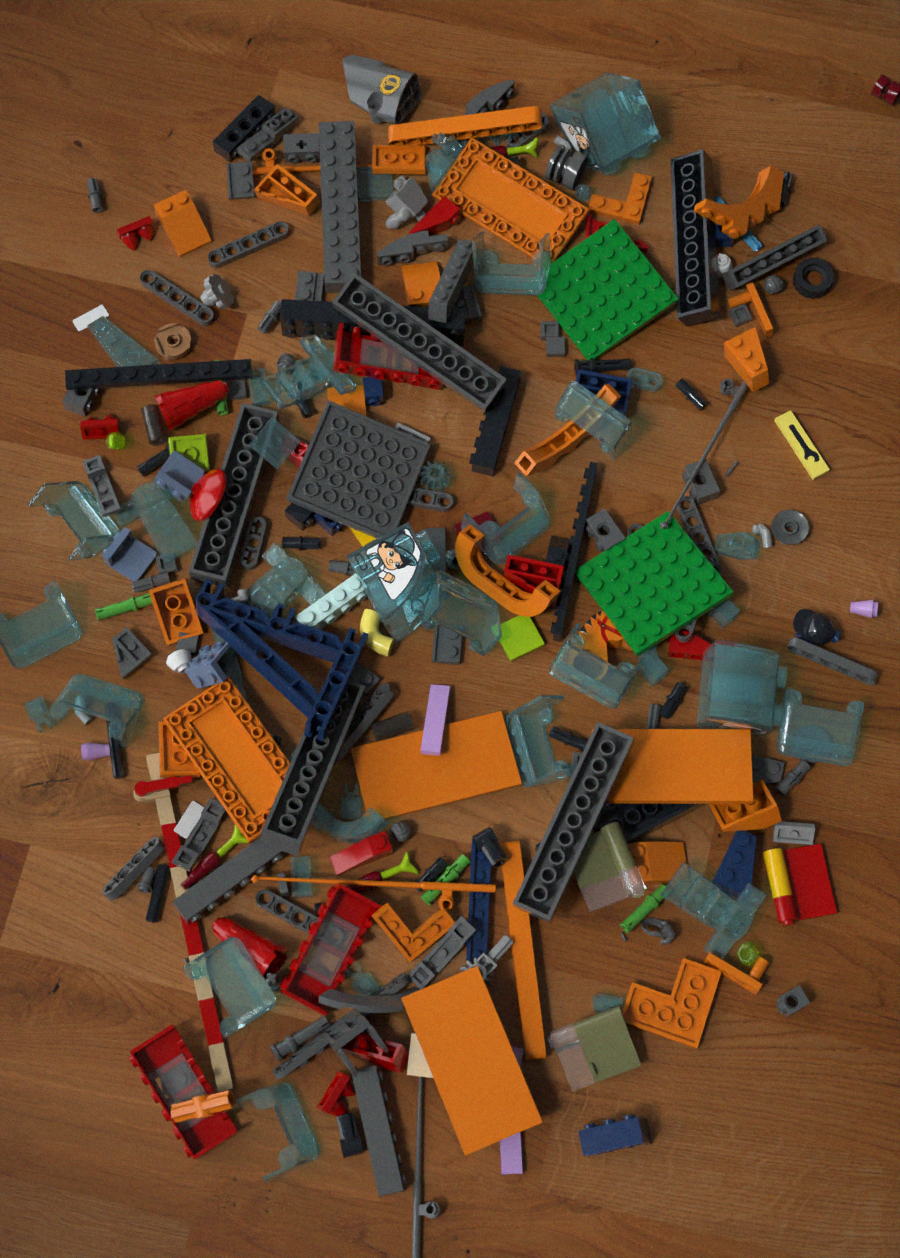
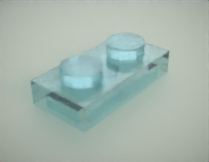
M265 368L253 369L252 379H248L252 405L270 404Z
M310 856L290 857L291 878L312 879ZM291 882L292 898L313 897L312 883Z

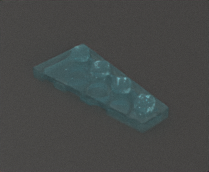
M104 316L87 325L88 329L117 367L156 365L159 363L156 357Z

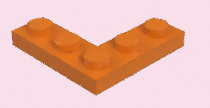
M634 173L627 202L592 194L588 209H590L589 213L639 225L652 176Z
M388 903L371 915L409 963L455 924L443 907L412 933Z

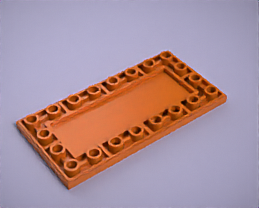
M471 137L432 194L438 201L445 196L460 208L461 215L545 267L558 259L590 212V209L473 137Z
M227 676L224 682L214 684L164 717L163 721L250 844L261 837V831L290 762L232 680Z
M502 711L446 724L440 756L421 754L424 730L350 749L369 824L522 785Z
M615 729L634 737V745L607 803L753 804L750 729Z
M478 966L401 998L465 1156L543 1123Z

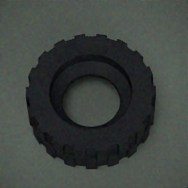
M818 257L804 259L798 264L793 275L795 290L805 298L819 299L825 296L832 287L835 277L833 274L834 270L824 259L822 260ZM809 271L819 272L822 276V282L816 286L809 285L805 281V274Z

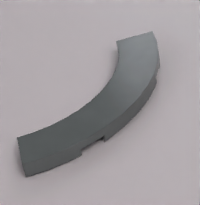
M413 987L405 992L388 996H360L329 989L319 996V1003L342 1010L344 1007L356 1008V1012L363 1013L403 1011L405 1007L401 998L420 989Z

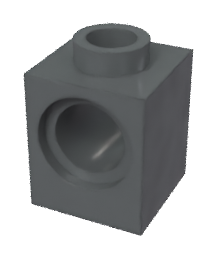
M800 985L776 1000L778 1011L781 1015H785L786 1018L810 1004ZM787 998H793L796 1002V1007H790L787 1004Z

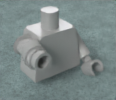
M399 176L393 184L396 190L385 201L395 211L386 220L388 229H397L404 221L415 217L419 222L426 215L422 208L427 203V198L423 194L422 187L417 184L413 177L406 180L404 176Z

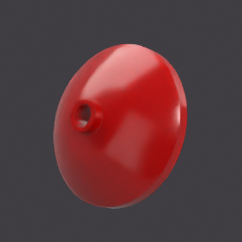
M213 469L203 475L193 485L190 495V513L194 520L204 521L220 503L227 482L226 473L223 470Z

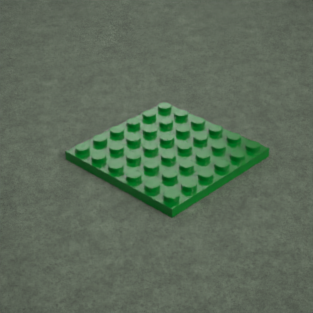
M615 219L527 280L529 287L553 318L558 321L560 327L586 360L590 358L597 360L679 301L678 297Z
M669 511L627 536L619 544L607 551L605 550L578 567L574 573L637 657L734 595L731 588L673 516L668 522V527L661 529L660 523L667 520L670 514Z

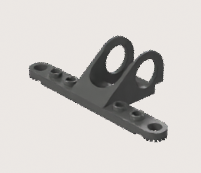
M401 973L394 977L395 979H392L387 986H382L370 996L393 995L409 982V979L405 973ZM353 1008L289 1056V1060L283 1061L282 1064H279L280 1066L277 1065L272 1073L277 1079L285 1077L298 1066L306 1065L311 1056L320 1054L326 1049V1045L329 1044L356 1078V1073L358 1072L341 1047L361 1032L369 1034L384 1052L388 1053L389 1050L365 1018L373 1013L356 1012L357 1009Z

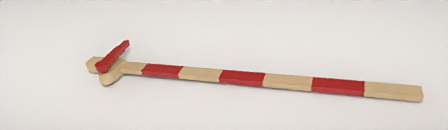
M159 753L146 755L151 781L137 782L134 787V798L139 802H156L177 898L190 889V887L184 890L180 886L187 878V872L185 869L172 863L181 845L179 835L174 832L176 821L169 789L192 783L193 779L191 775L179 778L177 776L160 778ZM180 915L217 1092L232 1090V1080L198 923H192L191 921L187 924Z

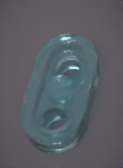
M631 368L626 375V378L632 379V387L651 392L658 391L663 383L662 376L659 373L641 368Z

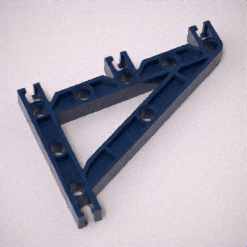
M206 579L196 598L197 615L222 639L229 642L230 646L308 718L305 723L304 735L311 737L313 734L311 733L312 727L318 725V740L323 742L367 646L368 633L363 632L362 639L357 644L354 642L357 630L350 628L344 642L341 643L337 635L299 622L294 624L296 609L290 608L288 617L283 619L282 612L285 606L278 603L271 618H268L263 610L228 598L223 599V584L219 583L217 591L212 595L210 593L213 581ZM262 639L332 662L333 666L320 693L317 694L315 688Z

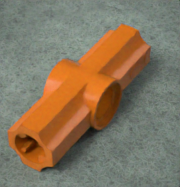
M231 1090L212 1095L196 1096L192 1100L171 1105V1117L175 1123L193 1118L209 1117L216 1112L235 1108V1096Z

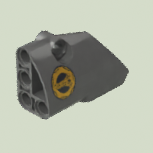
M357 55L342 58L350 102L369 113L373 123L388 122L400 124L419 102L421 88L416 73L387 67L382 61Z

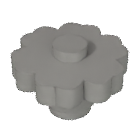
M213 273L204 279L203 285L206 290L203 291L201 300L207 307L217 305L218 308L225 310L234 304V296L231 294L232 290L228 283L222 280L220 275Z

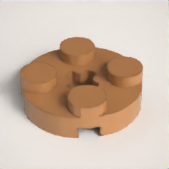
M170 323L158 330L154 343L157 352L164 359L171 360L188 354L191 351L192 340L189 331L184 326L181 327L175 323ZM173 338L174 340L178 341L176 342V344L172 345L169 344L170 339Z

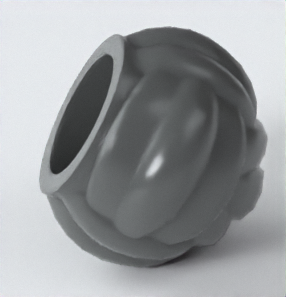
M770 275L765 280L764 290L768 294L783 289L784 281L776 275Z
M283 353L276 362L278 370L285 373L293 371L296 365L294 357L287 353Z
M455 549L448 550L445 555L446 567L450 569L460 568Z
M401 821L395 822L390 829L397 842H405L411 834L410 825Z

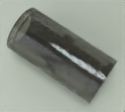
M156 404L146 405L141 409V414L149 444L152 446L164 444L167 441V436L159 406Z
M408 711L371 724L376 741L386 740L414 729Z

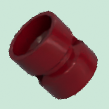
M882 74L874 85L871 95L879 99L884 98V102L893 106L900 96V83L897 81L891 82V78Z

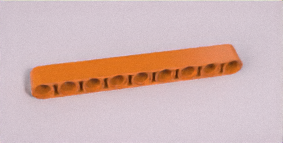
M537 106L395 124L388 127V145L418 146L471 139V137L480 138L539 130L542 128V109Z

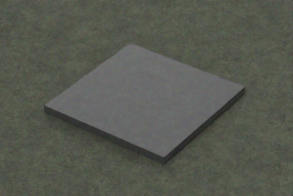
M328 400L286 501L381 541L386 539L385 541L392 543L394 536L388 537L397 531L431 444Z

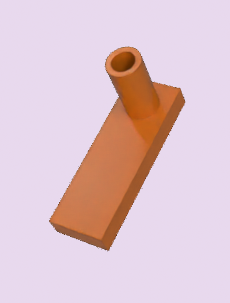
M753 282L746 285V292L727 299L730 309L751 302L765 337L773 336V327Z
M710 952L703 961V964L722 971L721 974L756 995L762 986L759 980L769 962L762 957H758L748 975Z

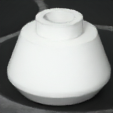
M721 253L717 254L718 277H722L721 274L732 269L733 265L730 258L726 254Z
M186 649L177 650L167 657L166 664L174 672L183 674L189 666L191 653Z

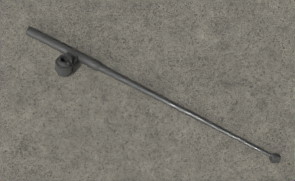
M729 378L722 380L719 388L720 392L725 396L733 395L734 398L667 520L660 523L661 529L668 527L670 518L746 392L748 385L745 381L739 387Z
M421 1076L418 1077L412 1258H420L421 1216L437 1219L442 1214V1207L438 1202L430 1201L422 1204L423 1077Z

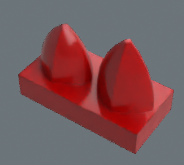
M149 215L116 229L118 238H121L128 248L135 251L137 248L136 231L141 237L150 241L153 235V222Z
M111 413L104 420H96L90 417L86 421H80L83 440L120 438L118 419Z
M337 1072L316 1108L333 1116L348 1114L345 1104L338 1097H350L356 1094L354 1085L349 1080L350 1077L344 1073Z

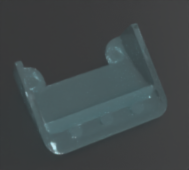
M441 570L435 572L422 612L421 625L430 630L438 623L470 640L468 645L470 650L484 656L502 637L497 602L483 591Z
M55 580L44 587L46 602L9 621L0 612V644L15 668H24L78 640L82 634L81 627Z
M76 674L69 680L51 706L48 718L52 725L57 726L58 721L63 719L67 715L69 708L111 721L108 728L109 734L112 738L119 741L121 747L126 748L144 700L139 692L87 675Z
M787 688L780 707L776 742L778 752L786 756L834 765H851L855 757L864 702H850L845 713L802 705L801 693Z
M236 937L224 940L182 968L184 974L190 980H199L206 976L228 1012L229 1016L220 1023V1032L224 1039L272 1009L276 1003V997L242 941Z

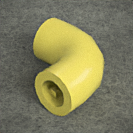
M365 609L360 622L359 630L361 637L363 632L368 633V648L378 654L389 657L394 639L380 633L379 623L382 615L374 610Z

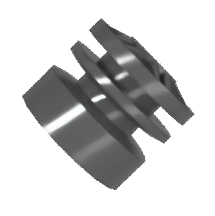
M559 144L549 159L545 178L547 180L553 179V182L557 184L563 177L562 186L574 191L583 177L589 157L577 151L571 158L572 149L568 147L565 150V146Z

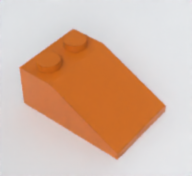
M186 190L154 204L156 216L179 257L212 243L203 221Z
M437 262L401 266L407 306L429 307V300L440 279Z
M186 577L148 590L166 645L178 642L179 639L203 634ZM179 632L188 633L187 635L179 637Z
M763 780L753 783V804H709L723 832L765 829L782 821L778 806Z
M683 842L628 843L637 868L627 872L630 888L689 882Z

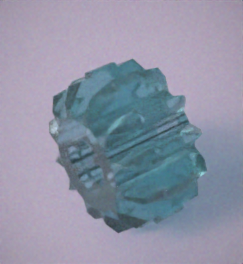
M437 460L434 461V464L428 461L427 466H422L419 478H421V485H426V490L432 488L433 491H436V488L442 491L443 486L448 487V480H451V475L449 474V467H445L444 462L439 465Z

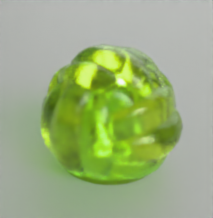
M115 431L107 436L106 445L110 449H123L126 445V439L123 434Z
M751 942L742 944L737 951L738 959L746 966L754 964L760 956L758 949Z

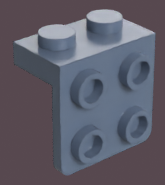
M174 451L153 481L159 488L166 489L172 493L173 497L185 502L192 492L193 485L204 474V470Z
M124 527L122 531L116 533L112 544L104 549L102 557L107 566L134 582L142 577L155 560L157 553L135 539L131 530Z
M220 641L212 646L206 645L199 650L197 657L190 660L185 673L197 689L225 681L227 677L217 664V661L230 647L229 642L222 643Z

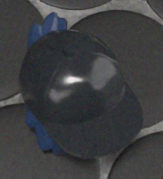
M801 609L796 613L793 620V628L797 638L810 644L825 645L831 641L836 643L840 639L838 636L841 634L840 631L835 627L832 619L825 614Z

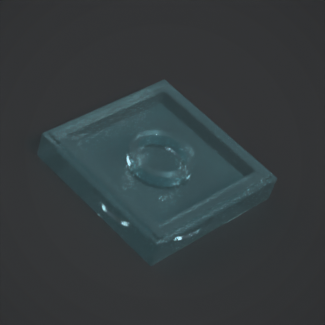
M372 166L356 167L358 201L387 200L392 195V174H372Z
M272 417L250 442L249 446L278 469L301 441Z

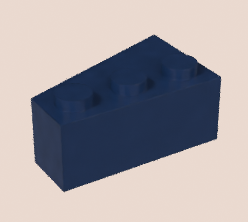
M578 369L574 394L590 402L602 387L609 383L621 396L610 410V413L625 420L632 379Z
M744 830L735 832L711 883V886L746 903L751 896L756 836Z
M635 1114L624 1116L623 1121L616 1122V1119L603 1121L604 1125L597 1127L596 1123L584 1125V1130L578 1131L583 1156L589 1157L614 1152L619 1149H629L641 1144H652L647 1119L636 1117Z

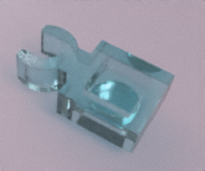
M42 696L24 703L31 722L37 721L36 728L40 733H42V724H47L50 729L52 728L50 720L45 718L50 713Z
M345 784L344 793L347 797H341V819H361V797H356L359 793V786L355 784V790L350 792L348 791V785Z
M358 963L354 964L357 968L356 973L353 974L348 969L346 970L347 976L355 979L351 985L358 995L370 996L380 989L368 972L362 975L361 967Z

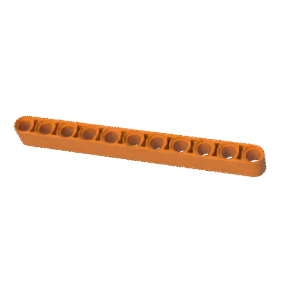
M501 842L499 845L507 856V861L502 865L509 932L510 938L513 941L511 948L525 1060L546 1058V1048L529 914L515 908L512 904L524 880L520 842Z

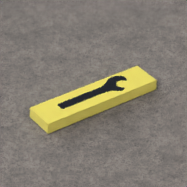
M790 410L775 418V423L812 480L828 473L830 469L792 411Z

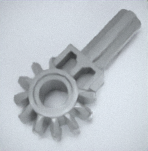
M503 936L487 955L483 953L478 959L474 958L473 965L467 960V967L462 966L461 971L463 972L478 966L485 985H492L493 981L489 978L494 977L493 972L497 969L496 962L512 946L513 941L510 937Z

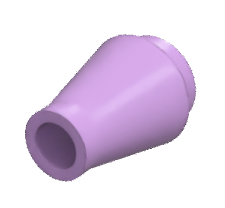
M873 600L851 602L850 613L871 619L872 617H877L878 602H873Z
M90 742L81 744L82 760L91 761L110 756L109 744L104 745Z

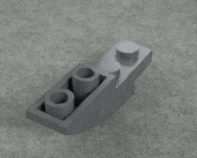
M503 81L477 94L466 104L465 115L500 110L507 98L510 99L514 95L515 81Z
M285 107L262 124V130L237 148V153L249 162L258 156L262 158L264 150L268 148L273 149L284 138L283 134H287L292 129L299 116Z
M428 230L399 238L377 253L378 265L388 266L392 263H408L413 261V254L448 249L447 234L429 236Z

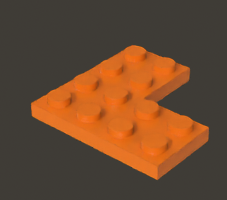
M682 958L671 995L632 982L622 1010L626 1025L697 1049L722 971Z

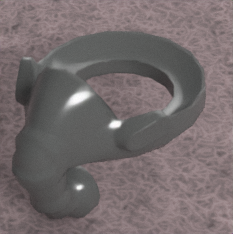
M648 918L641 924L642 930L648 935L663 937L661 945L669 944L675 938V932L666 920L661 921L655 918ZM656 925L661 928V931L652 932L646 926Z

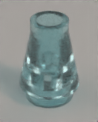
M598 993L592 997L594 1012L601 1013L617 1006L623 1008L622 996Z

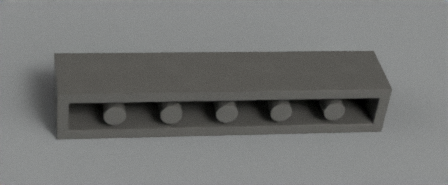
M819 224L721 275L728 289L731 290L828 240Z
M458 240L429 300V320L447 322L475 262L476 242Z
M259 838L173 900V906L187 924L191 921L195 923L202 918V913L206 910L211 911L215 909L221 899L231 897L235 893L234 890L240 885L244 887L250 883L251 877L255 874L261 875L264 873L270 863L273 862L275 864L284 857V851L261 844Z
M376 1065L356 1070L358 1072L356 1073L357 1077L353 1076L378 1196L380 1198L403 1192V1187L407 1185L404 1173H399L398 1166L402 1165L399 1152L395 1153L393 1146L397 1144L395 1132H390L389 1124L393 1122L390 1111L386 1112L384 1103H388L386 1091H381L380 1083L383 1082L381 1070L377 1071Z

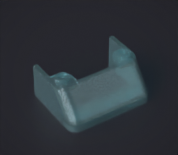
M479 232L472 240L475 288L480 293L539 295L546 289L551 264L550 233H546L540 240L539 251L533 256V265L499 264L498 254L493 250L484 249L483 232Z
M574 380L570 382L554 409L555 419L562 422L571 420L599 440L600 449L607 454L610 452L611 459L615 460L632 439L631 421Z
M520 472L516 475L513 488L522 497V501L527 508L502 527L494 521H485L479 526L467 513L463 516L461 529L463 530L471 524L482 532L485 536L480 549L496 564H504L508 554L516 555L544 533L551 523L541 494Z
M78 481L44 483L28 503L30 507L43 506L46 513L50 516H61L80 540L76 545V549L69 556L70 561L93 557L112 544L116 533L119 531L109 516L103 517L97 500L87 487Z
M577 623L564 641L549 672L554 678L606 707L617 708L635 682L645 660L641 659L636 667L628 662L620 663L615 667L583 649L585 641L577 634L581 624Z
M540 695L512 711L505 718V726L524 787H536L564 780L573 775L577 766L568 765L563 760H554L545 728L553 720L551 706L564 699L563 695Z
M280 1083L265 1087L235 1100L234 1111L252 1102L259 1110H267L274 1107L290 1144L278 1154V1162L281 1168L262 1177L265 1184L303 1167L319 1157V1146L295 1091L290 1084Z

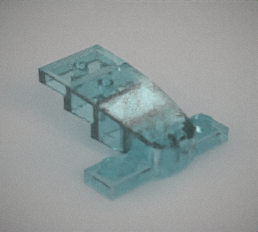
M316 334L303 337L299 342L311 358L296 360L294 366L280 368L277 374L263 377L260 381L262 387L280 409L305 401L331 386H334L340 395L353 392L357 387L348 374L332 371L334 354L325 347Z
M148 482L137 487L131 494V500L121 504V511L112 515L120 528L140 517L146 532L166 564L195 548L197 541L170 502V500L175 498L172 496V493L166 489L159 488L155 482Z
M274 542L262 555L273 568L248 589L249 599L243 604L263 610L268 618H271L278 603L287 608L298 593L312 605L325 596L327 592L312 579L310 571L302 562L290 557Z
M682 862L661 893V896L677 905L684 912L697 918L698 921L716 930L703 949L705 952H710L723 960L734 942L743 937L752 923L753 914L766 897V894L748 883L738 899L735 900L710 879Z

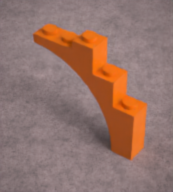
M770 165L759 172L756 186L745 202L727 205L704 199L695 205L694 212L714 221L718 225H722L721 232L736 239L747 233L748 226L753 227L762 222L764 215L769 216L780 209L784 172Z
M609 383L605 384L587 406L565 426L544 441L524 450L516 460V466L526 476L551 468L561 455L573 451L583 438L594 435L605 422L603 419L620 399V394Z

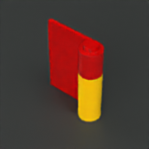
M821 844L788 850L777 848L763 852L778 923H782L783 926H791L795 924V921L837 914Z

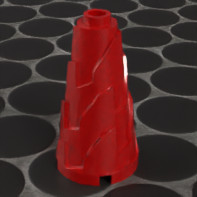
M221 380L190 388L185 387L175 391L171 390L156 395L155 398L168 429L172 430L184 424L185 421L199 415L200 412L214 406L216 402L227 397V393L230 391L226 381L222 383Z
M218 917L212 924L214 935L263 983H265L267 974L277 973L287 958V955L283 952L287 953L288 949L284 946L278 945L269 938L244 928L230 918Z

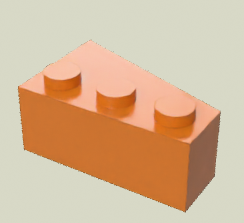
M276 164L254 189L258 199L310 216L320 204L318 195L279 164Z
M756 327L724 342L725 358L753 392L769 384L768 368Z

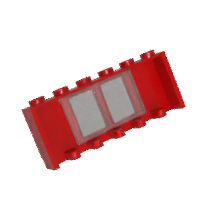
M344 323L339 324L332 371L441 390L443 383L374 335H361V328L354 327L352 333L344 332Z
M340 883L332 885L326 895L328 899L325 904L320 906L317 912L319 915L317 921H313L308 929L310 934L307 940H303L299 946L298 951H300L297 959L294 958L289 966L290 972L287 977L282 979L279 986L281 988L280 994L322 1016H326L328 1013L325 1011L327 1005L319 1003V996L329 989L336 990L338 984L343 982L345 979L344 972L348 964L353 963L355 959L353 955L357 947L362 945L364 941L362 937L366 929L370 928L373 924L371 915L382 907Z
M173 1024L129 1051L132 1055L129 1057V1060L134 1068L139 1067L142 1074L139 1075L145 1086L150 1085L153 1090L150 1093L156 1104L160 1102L164 1110L161 1113L167 1122L171 1120L174 1125L172 1131L178 1140H183L185 1144L183 1150L188 1158L193 1157L194 1160L238 1132L226 1110L216 1112L214 1115L205 1118H193L178 1123L174 1122L170 1112L171 1105L192 1100L196 1096L216 1093Z

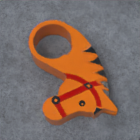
M603 611L593 615L583 625L570 648L568 661L569 678L576 687L582 690L597 689L605 682L608 671L607 648L623 646L625 649L632 651ZM583 657L584 659L591 657V659L601 665L603 672L597 678L584 679L575 672L574 665L579 660H582Z

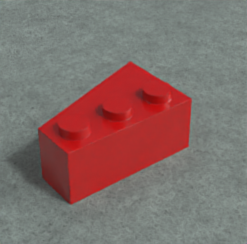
M508 554L503 577L527 593H533L535 588L544 580L559 589L564 566ZM557 599L550 605L551 607H556Z

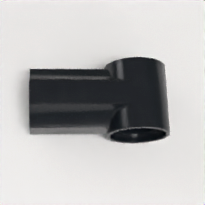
M491 827L472 836L476 847L480 852H483L492 868H499L507 861V856L498 844V839Z
M354 1113L336 1117L341 1137L340 1145L343 1158L363 1154L361 1137L358 1135Z

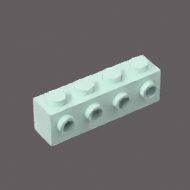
M355 573L296 615L295 621L296 623L299 622L321 630L327 624L334 622L338 616L348 612L352 606L362 602L368 596V586Z

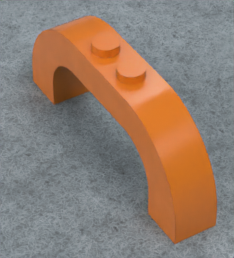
M469 524L459 533L455 544V553L462 572L471 583L514 614L531 617L542 613L557 599L560 590L546 580L537 586L533 593H527L491 568L484 561L480 549L485 535L474 526Z

